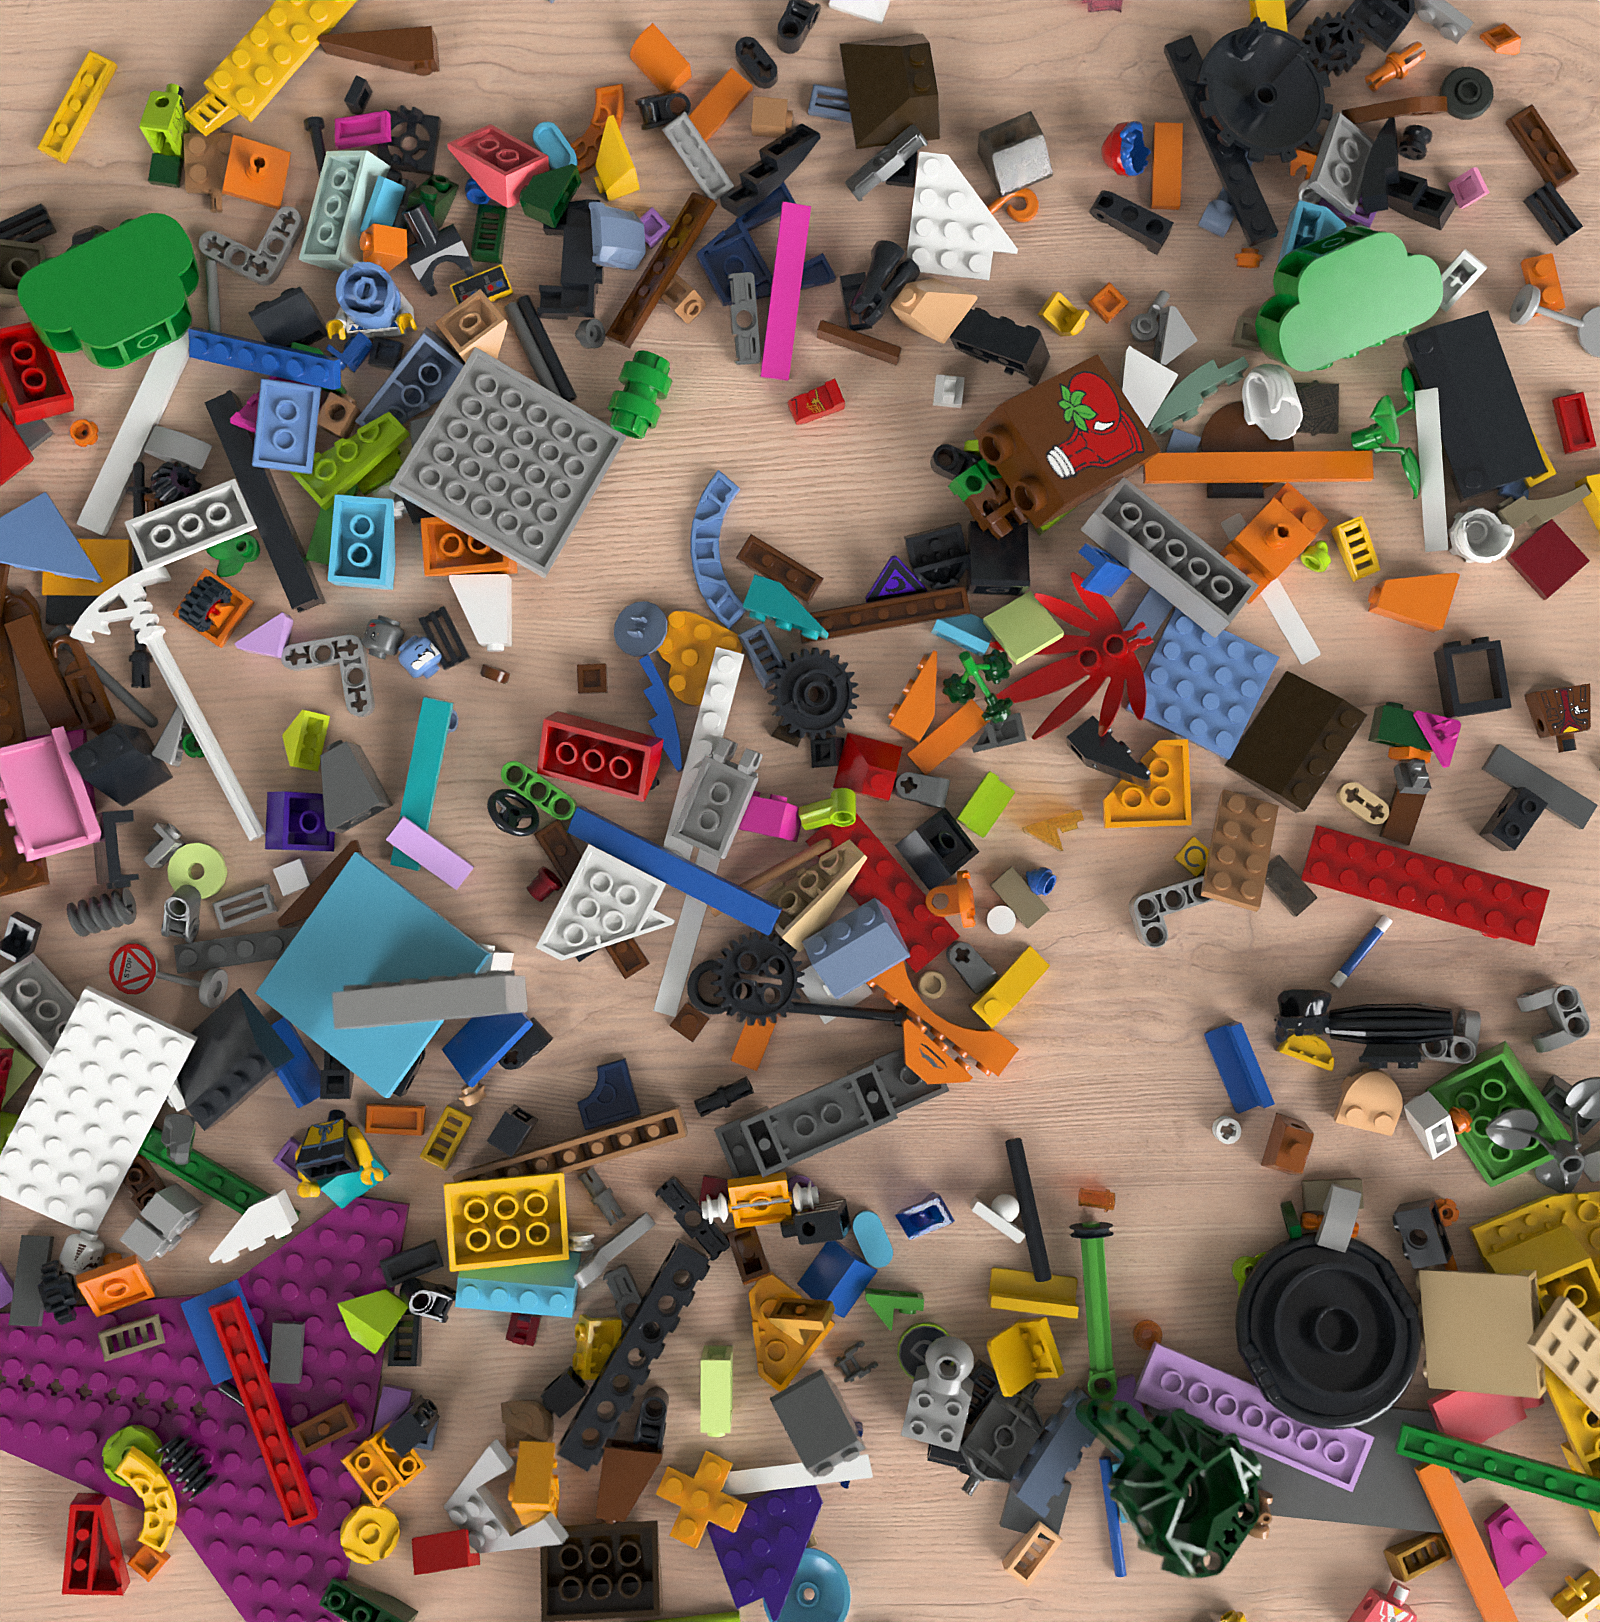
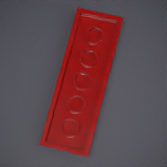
M857 813L856 820L852 825L845 827L836 826L833 823L825 825L805 841L809 847L823 839L831 841V848L819 854V859L847 840H851L867 857L846 891L859 906L876 898L889 908L911 955L905 961L915 973L920 971L960 937L944 917L935 916L928 910L926 895Z

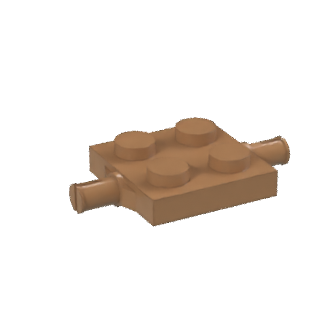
M220 127L207 136L202 133H183L185 190L187 193H203L210 196V211L222 213V196L226 195L222 193L232 137L233 135L243 137L242 133L220 132Z

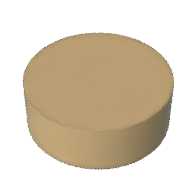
M928 970L920 975L917 986L919 992L924 997L937 999L945 993L947 982L940 972Z

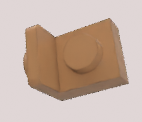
M676 273L660 298L686 324H690L707 305L700 295Z

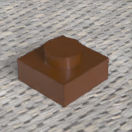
M606 663L577 665L578 694L608 693Z
M686 1002L670 1024V1027L691 1042H694L710 1018Z

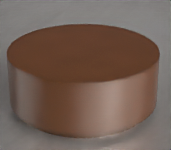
M483 664L480 672L481 676L503 684L508 683L511 674Z

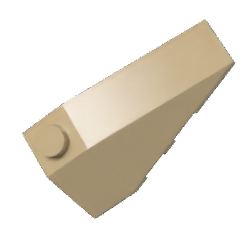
M847 840L821 856L819 862L808 869L803 867L796 871L797 876L784 883L781 880L762 896L765 900L782 908L774 929L799 953L804 949L802 941L822 930L867 859L851 840Z

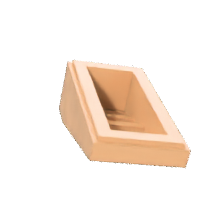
M1038 1520L1002 1561L1004 1570L1029 1587L1063 1541L1062 1537ZM1040 1532L1051 1540L1048 1544L1037 1537ZM1035 1542L1043 1548L1042 1551L1038 1552L1031 1544ZM1026 1551H1028L1035 1558L1033 1560H1030L1024 1554ZM1020 1560L1028 1565L1025 1569L1017 1564Z

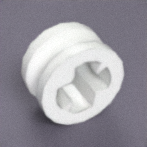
M1220 1116L1214 1121L1212 1132L1215 1138L1222 1143L1232 1144L1240 1138L1241 1126L1231 1117ZM1232 1123L1230 1128L1233 1129V1133L1222 1137L1221 1135L1224 1133L1220 1131L1221 1127Z
M584 1231L569 1233L568 1239L572 1241L568 1245L569 1250L587 1251L594 1249V1244L591 1242V1239L594 1238V1233Z

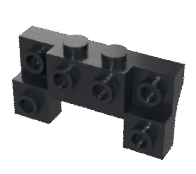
M585 199L572 201L555 228L543 223L545 235L563 236L560 281L562 286L539 285V292L541 294L540 307L537 308L539 318L568 320V316L595 318L596 294H598V285L604 282V267L592 262L593 244L589 202H601L600 200Z

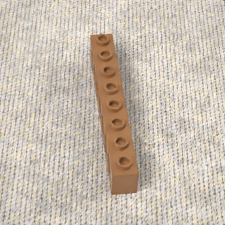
M677 1105L527 1150L512 1157H504L461 1170L453 1176L454 1182L554 1172H564L565 1174L687 1136L688 1130L681 1106Z

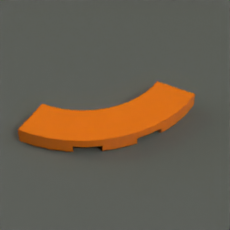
M623 83L595 88L596 103L590 121L591 124L582 137H578L570 144L577 156V168L580 175L596 164L607 118L614 115L619 130L621 128L625 110Z

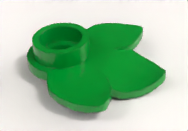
M246 532L208 547L206 552L219 560L216 575L219 577H229L239 573L245 563L255 561L260 555V546L257 539Z

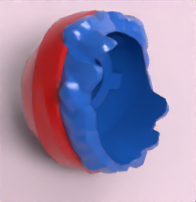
M1139 121L1117 124L1102 144L1101 153L1103 161L1117 175L1126 177L1136 176L1143 173L1144 168L1148 166V160L1146 159L1151 151L1145 147L1143 127Z

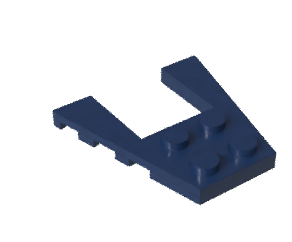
M785 182L758 205L735 219V222L729 228L720 232L696 253V258L723 307L733 305L730 289L731 279H727L728 275L732 273H753L756 299L770 297L773 276L752 240L749 231L779 217L782 202L796 204ZM823 253L804 262L800 290L836 281V276Z

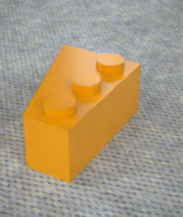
M519 1442L515 1482L510 1481L508 1500L512 1501V1508H515V1515H518L522 1525H526L549 1512H552L556 1519H558L560 1500L558 1475H552L553 1468H557V1459H554L555 1443Z

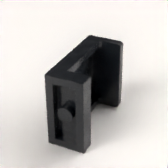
M133 810L109 811L95 814L101 831L100 842L93 843L97 885L106 884L107 889L131 887V881L139 880V874H121L116 826L133 822Z

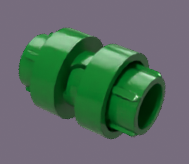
M639 350L635 352L632 361L624 362L618 380L625 387L623 391H613L607 407L612 413L610 427L613 430L631 438L642 439L645 437L648 428L656 427L662 412L655 405L656 400L667 398L673 382L668 377L670 363L657 354Z

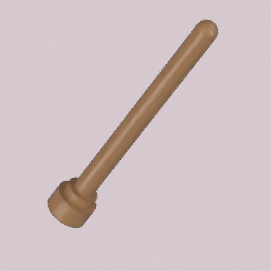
M823 839L738 886L751 892L829 850L832 843L829 839ZM707 905L714 917L723 913Z

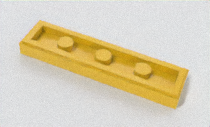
M89 50L37 147L40 152L64 164L67 163L118 68L115 62Z

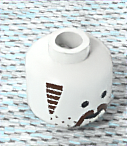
M82 1229L80 1234L69 1235L59 1257L60 1262L64 1265L63 1270L78 1275L97 1268L105 1249L103 1242L97 1239L99 1234L86 1233V1230Z

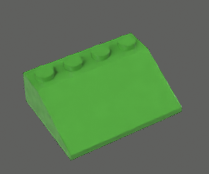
M1506 1041L1478 1054L1471 1062L1464 1063L1425 1090V1092L1429 1091L1447 1112H1449L1451 1107H1457L1458 1109L1464 1108L1472 1118V1123L1469 1125L1471 1126V1131H1464L1460 1135L1454 1134L1490 1188L1554 1159L1553 1155L1549 1154L1548 1150L1534 1137H1531L1528 1146L1517 1150L1503 1148L1488 1137L1486 1133L1488 1123L1506 1110L1525 1108L1532 1111L1538 1119V1126L1534 1131L1538 1132L1551 1146L1561 1139L1571 1141L1570 1135Z

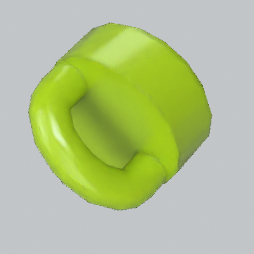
M1320 540L1314 546H1307L1301 554L1302 563L1314 572H1324L1331 563V558L1328 555V546L1325 541Z

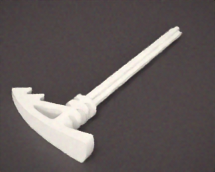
M165 566L145 572L143 569L117 583L96 598L80 616L70 636L74 639L94 643L93 631L110 635L111 631L108 628V623L132 620L130 623L131 629L139 631L136 635L138 643L147 645L249 841L258 839L266 833L163 639V634L166 632L163 626H156L159 622V617L157 614H150L153 606L151 602L144 601L147 594L143 587L171 581V577ZM121 598L127 607L125 609L105 612L110 605Z

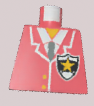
M1397 1581L1392 1582L1387 1595L1376 1589H1370L1348 1622H1416L1417 1615L1405 1604L1410 1589Z

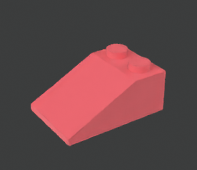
M491 124L447 143L449 151L486 195L507 208L515 206L520 202L521 190L525 185L529 184L533 176L549 171L548 155Z

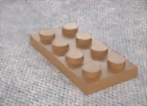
M1225 789L1220 793L1200 893L1201 896L1254 912L1260 909L1279 805Z

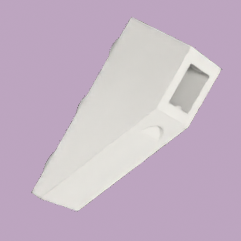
M285 1189L258 1200L250 1206L209 1257L210 1262L213 1263L221 1259L223 1263H226L240 1255L238 1251L248 1247L249 1251H252L266 1244L265 1239L272 1235L278 1239L292 1232L291 1226L299 1221Z

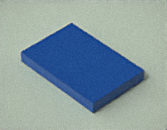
M524 1012L472 1017L441 1050L464 1082L473 1088L533 1026V1023Z
M238 1279L180 1304L213 1385L233 1377L208 1309L213 1304L239 1296L264 1364L270 1361Z

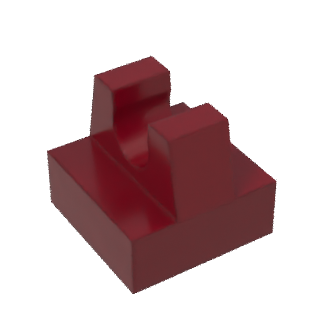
M512 1312L505 1340L533 1347L536 1342L542 1315Z

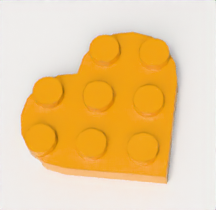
M674 611L666 617L668 622L667 635L657 651L662 659L671 665L668 675L669 687L676 698L684 704L698 707L701 706L716 647L737 653H742L743 647L737 637V633L698 614L687 611Z

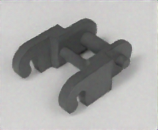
M863 1340L845 1350V1356L836 1358L837 1361L834 1363V1366L841 1367L846 1375L844 1382H853L856 1376L861 1379L870 1373L872 1368L878 1367V1363L874 1361L863 1368L855 1360L853 1353L859 1347L862 1348L865 1345ZM849 1359L856 1368L853 1372H850L845 1364Z

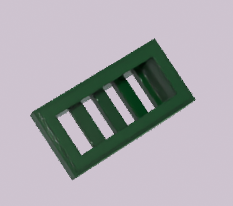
M479 204L471 248V257L475 262L502 264L507 207ZM485 213L500 214L499 219L485 218ZM484 224L498 225L497 229L483 228ZM483 234L496 235L495 239L482 237ZM482 244L494 245V249L481 247Z

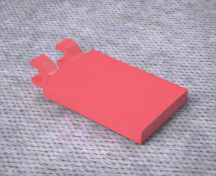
M1446 1390L1427 1400L1439 1432L1479 1444L1526 1419L1525 1409L1536 1408L1545 1403L1542 1396L1540 1398L1456 1390Z

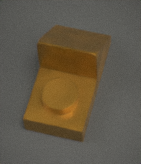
M780 1297L769 1320L802 1345H806L813 1330L825 1331L835 1311L833 1302L829 1300Z

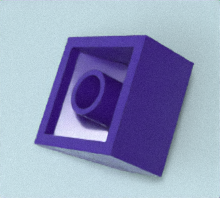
M288 791L267 792L266 850L334 852L335 832L328 831L325 826L323 794Z

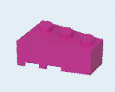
M754 791L738 830L797 842L801 827L799 807L786 803L787 797L770 794V798L766 799L760 797L761 792Z

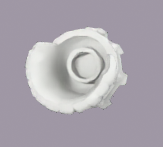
M1475 505L1469 506L1467 512L1455 514L1453 516L1455 521L1452 527L1447 529V536L1450 538L1452 548L1449 550L1450 553L1465 558L1467 563L1474 561L1491 563L1492 560L1500 559L1511 548L1515 536L1514 530L1510 525L1502 524L1495 514Z

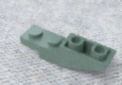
M1243 356L1218 369L1214 359L1189 374L1160 405L1147 427L1149 433L1152 434L1157 431L1158 435L1163 434L1174 427L1173 422L1181 418L1185 422L1198 415V409L1204 403L1203 399L1219 391L1218 386L1224 383L1230 386L1244 378L1242 374L1249 367L1245 357Z

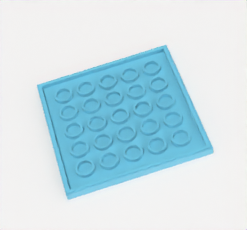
M355 852L255 994L384 1098H389L444 1020L360 1029H334L332 993L343 992V986L346 985L363 986L371 985V983L375 982L392 983L400 982V980L404 979L421 980L433 976L450 977L462 973L477 974L491 954L365 856Z

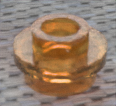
M1142 1320L1133 1329V1339L1140 1348L1151 1350L1154 1341L1161 1343L1162 1330L1156 1322ZM1145 1330H1151L1152 1335L1150 1338L1145 1339L1142 1337V1333Z

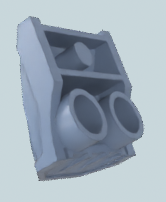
M589 202L593 244L592 262L603 267L623 270L637 269L646 254L643 222L633 211L613 208L601 202Z

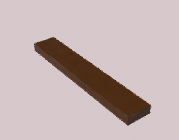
M692 192L605 336L610 341L630 349L716 208L717 204L713 199Z
M966 585L811 612L810 614L829 633L828 638L825 639L818 636L817 640H812L801 635V630L800 636L802 644L936 621L937 619L942 620L970 615Z
M557 819L536 832L534 836L567 886L582 855L561 821ZM634 937L605 946L624 979L629 978L650 964Z

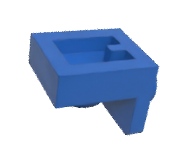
M359 331L356 336H352L346 342L343 353H340L330 344L325 349L331 354V357L341 359V370L347 367L355 373L370 354L373 343Z

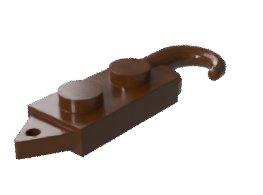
M69 634L59 635L51 644L52 657L58 658V647L60 644L66 643L70 646L76 660L66 667L64 679L86 730H92L95 734L100 735L113 727V721L116 720V716L94 666H91L81 642L78 639L72 638Z

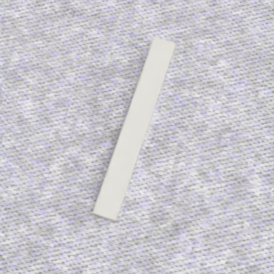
M188 330L177 341L156 351L80 514L77 525L106 537L125 497L126 487H129L132 482L133 464L138 461L141 462L145 454L144 448L155 425L158 426L189 359Z

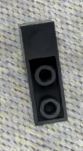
M1091 716L1066 737L1067 746L1087 767L1146 789L1151 786V778L1149 777L1151 772L1141 761L1135 762L1130 756L1132 752L1122 740L1117 742L1113 738L1111 728H1109L1104 736H1099V721L1094 716Z

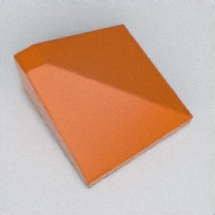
M1506 23L1480 34L1479 38L1495 53L1516 55L1520 51L1521 37Z

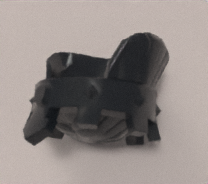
M1292 989L1283 991L1278 995L1280 1013L1274 1019L1276 1022L1274 1033H1276L1275 1038L1277 1042L1281 1043L1286 1040L1288 1032L1295 1034V1036H1308L1312 1034L1320 1036L1323 1035L1324 1031L1327 1034L1332 1032L1329 1026V1013L1326 1012L1332 999L1331 993L1323 990Z

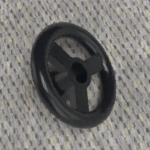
M511 789L496 790L489 796L487 801L488 813L501 831L514 836L524 837L533 834L538 829L540 823L539 813L535 805L527 798ZM506 798H511L518 801L525 808H519L516 805H512ZM496 802L502 807L499 813L496 809ZM522 818H531V824L528 827L517 828Z

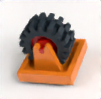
M205 568L172 615L216 646L223 648L255 602Z

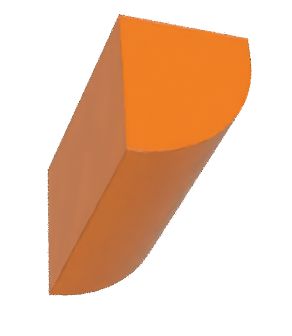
M653 23L640 34L632 46L630 59L662 94L678 90L692 77L689 62Z

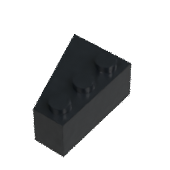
M977 307L967 312L950 335L955 349L986 364L990 360L1006 366L1004 372L1011 376L1014 371L1027 376L1030 379L1028 384L1032 386L1038 384L1050 359V354L1039 329L1030 325L1025 327L1016 325L1013 320L1004 316L1000 318L990 316L987 311Z

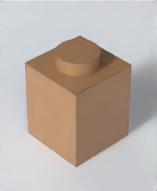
M754 96L751 121L752 136L779 138L786 133V128L792 129L793 111L788 110V99Z

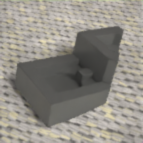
M1021 713L1007 716L1006 720L994 724L992 720L990 723H987L984 728L985 730L972 750L973 753L1027 741Z

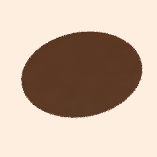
M1243 401L1220 408L1211 416L1202 433L1201 450L1202 452H1294L1293 436L1283 440H1271L1256 423L1248 425L1244 418ZM1276 482L1263 483V489L1274 485Z

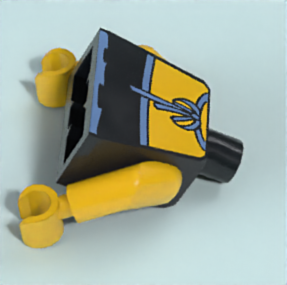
M331 1110L328 1114L327 1122L311 1125L308 1128L304 1141L296 1150L295 1168L297 1169L298 1178L302 1179L296 1190L300 1197L319 1196L321 1189L315 1181L358 1172L360 1166L364 1168L361 1172V1181L363 1183L372 1185V1180L370 1179L372 1172L376 1181L383 1180L384 1174L382 1170L372 1166L371 1161H373V1157L359 1128L354 1127L345 1119V1112Z

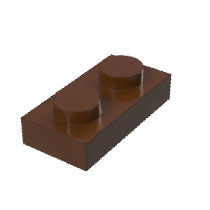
M344 1400L293 1426L291 1431L303 1456L356 1430L359 1424L347 1400Z

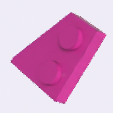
M1505 1503L1484 1520L1486 1535L1490 1539L1491 1557L1495 1561L1499 1580L1505 1589L1544 1557L1547 1552L1508 1504Z

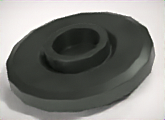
M1460 67L1453 70L1443 80L1440 88V96H1447V112L1460 120H1472L1481 116L1490 107L1494 97L1490 78L1482 70L1474 67Z

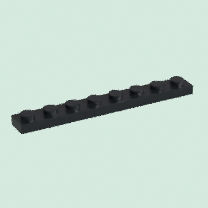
M1192 35L1166 44L1164 46L1165 56L1249 247L1277 237L1279 231L1242 148L1234 143L1230 147H1225L1217 139V135L1221 131L1216 126L1212 117L1203 118L1201 114L1200 103L1201 101H1206L1205 86L1197 83V76L1203 60Z

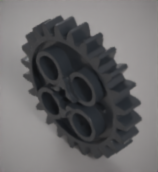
M750 932L748 940L745 934H740V943L734 939L729 940L731 950L721 948L720 951L725 957L723 959H714L720 967L719 969L711 970V973L718 976V980H714L710 984L719 986V990L713 996L723 998L718 1005L720 1008L729 1006L727 1016H733L737 1013L736 1022L742 1023L747 1017V1025L749 1026L755 1024L756 1018L759 1026L766 1025V1018H768L770 1023H777L776 1014L786 1018L787 1014L784 1008L795 1009L791 1000L801 999V996L795 991L796 988H804V984L797 982V978L804 976L805 973L797 972L796 967L800 966L802 961H793L792 958L797 951L787 952L788 942H782L778 945V935H774L769 940V936L761 933L760 938H758L757 932ZM744 954L749 955L752 960L751 967L748 970L741 966L740 960ZM772 959H775L779 964V970L776 974H772L769 971L768 965ZM738 972L746 975L779 979L782 981V984L757 983L754 980L735 978L733 974ZM740 983H743L747 988V994L742 999L736 994V988ZM769 987L775 993L774 1000L771 1003H767L764 999V992Z

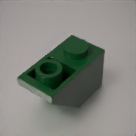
M433 174L409 195L407 208L417 203L425 202L438 229H440L457 194L459 184L451 182L443 175Z

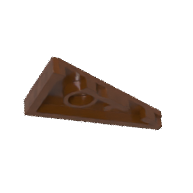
M358 840L351 841L277 920L279 927L287 926L311 915L353 854L359 852L363 855Z

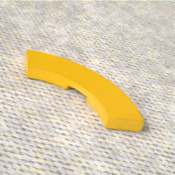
M132 1446L118 1464L114 1473L126 1480L144 1501V1524L136 1540L162 1553L168 1545L175 1528L177 1518L175 1494L169 1480L160 1467L146 1454Z

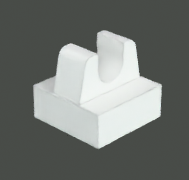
M936 374L933 405L961 408L965 377Z

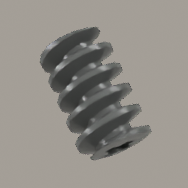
M127 888L123 889L122 896L115 890L111 893V899L104 893L100 896V902L93 896L89 898V905L82 899L78 901V908L73 902L67 904L66 908L68 920L73 930L82 937L88 936L90 933H99L101 930L107 931L112 929V927L118 928L123 926V924L130 925L134 923L137 913L135 898Z

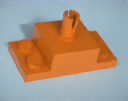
M1289 482L1282 486L1219 553L1259 585L1247 600L1248 604L1252 603L1273 580L1280 576L1316 538L1315 535L1329 522Z

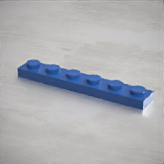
M198 327L188 329L189 357L332 390L341 388V359Z

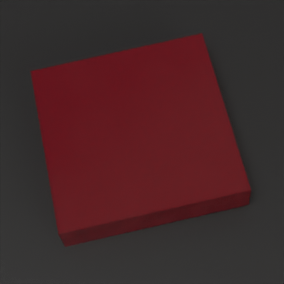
M1553 519L1544 523L1506 557L1508 562L1543 600L1552 596L1590 562Z

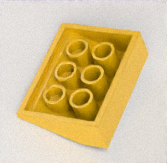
M564 1172L444 1183L450 1272L569 1259Z

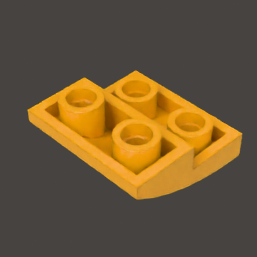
M392 1420L340 1459L375 1507L382 1504L400 1487L404 1488L427 1468L414 1449L401 1458L382 1437Z

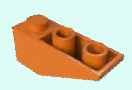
M933 650L930 656L924 654L916 668L921 671L916 681L910 678L902 694L906 695V698L901 705L895 703L887 717L892 720L889 725L890 728L917 744L922 739L935 715L937 651Z

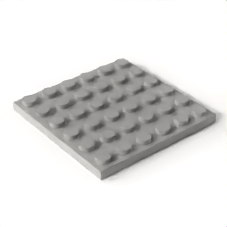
M475 347L394 477L389 490L541 577L546 578L627 436L613 430L609 425Z

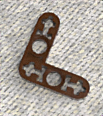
M1447 96L1404 98L1342 110V115L1353 124H1361L1392 117L1439 114L1447 112Z

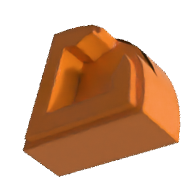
M1411 746L1389 747L1388 757L1396 761H1402V759L1425 760V764L1430 763L1431 753Z

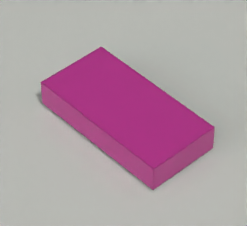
M386 110L335 118V146L339 150L391 142V114Z

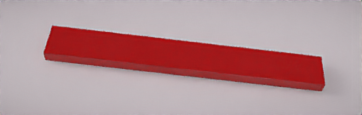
M236 1296L213 1304L208 1308L288 1527L317 1518L319 1512L293 1441L289 1436L286 1422L240 1297Z

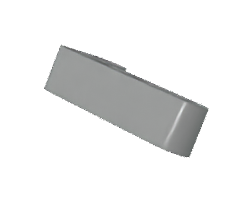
M1204 874L1138 894L1130 900L1129 912L1137 938L1141 944L1151 948L1163 946L1168 940V930L1164 915L1214 900L1204 896L1197 898L1193 894V886L1197 882L1203 883ZM1169 891H1174L1178 898L1177 903L1172 907L1167 905L1165 901V896ZM1142 899H1146L1150 904V911L1146 915H1142L1138 911L1137 906ZM1151 927L1157 928L1159 932L1158 939L1153 943L1149 942L1146 937L1147 930Z

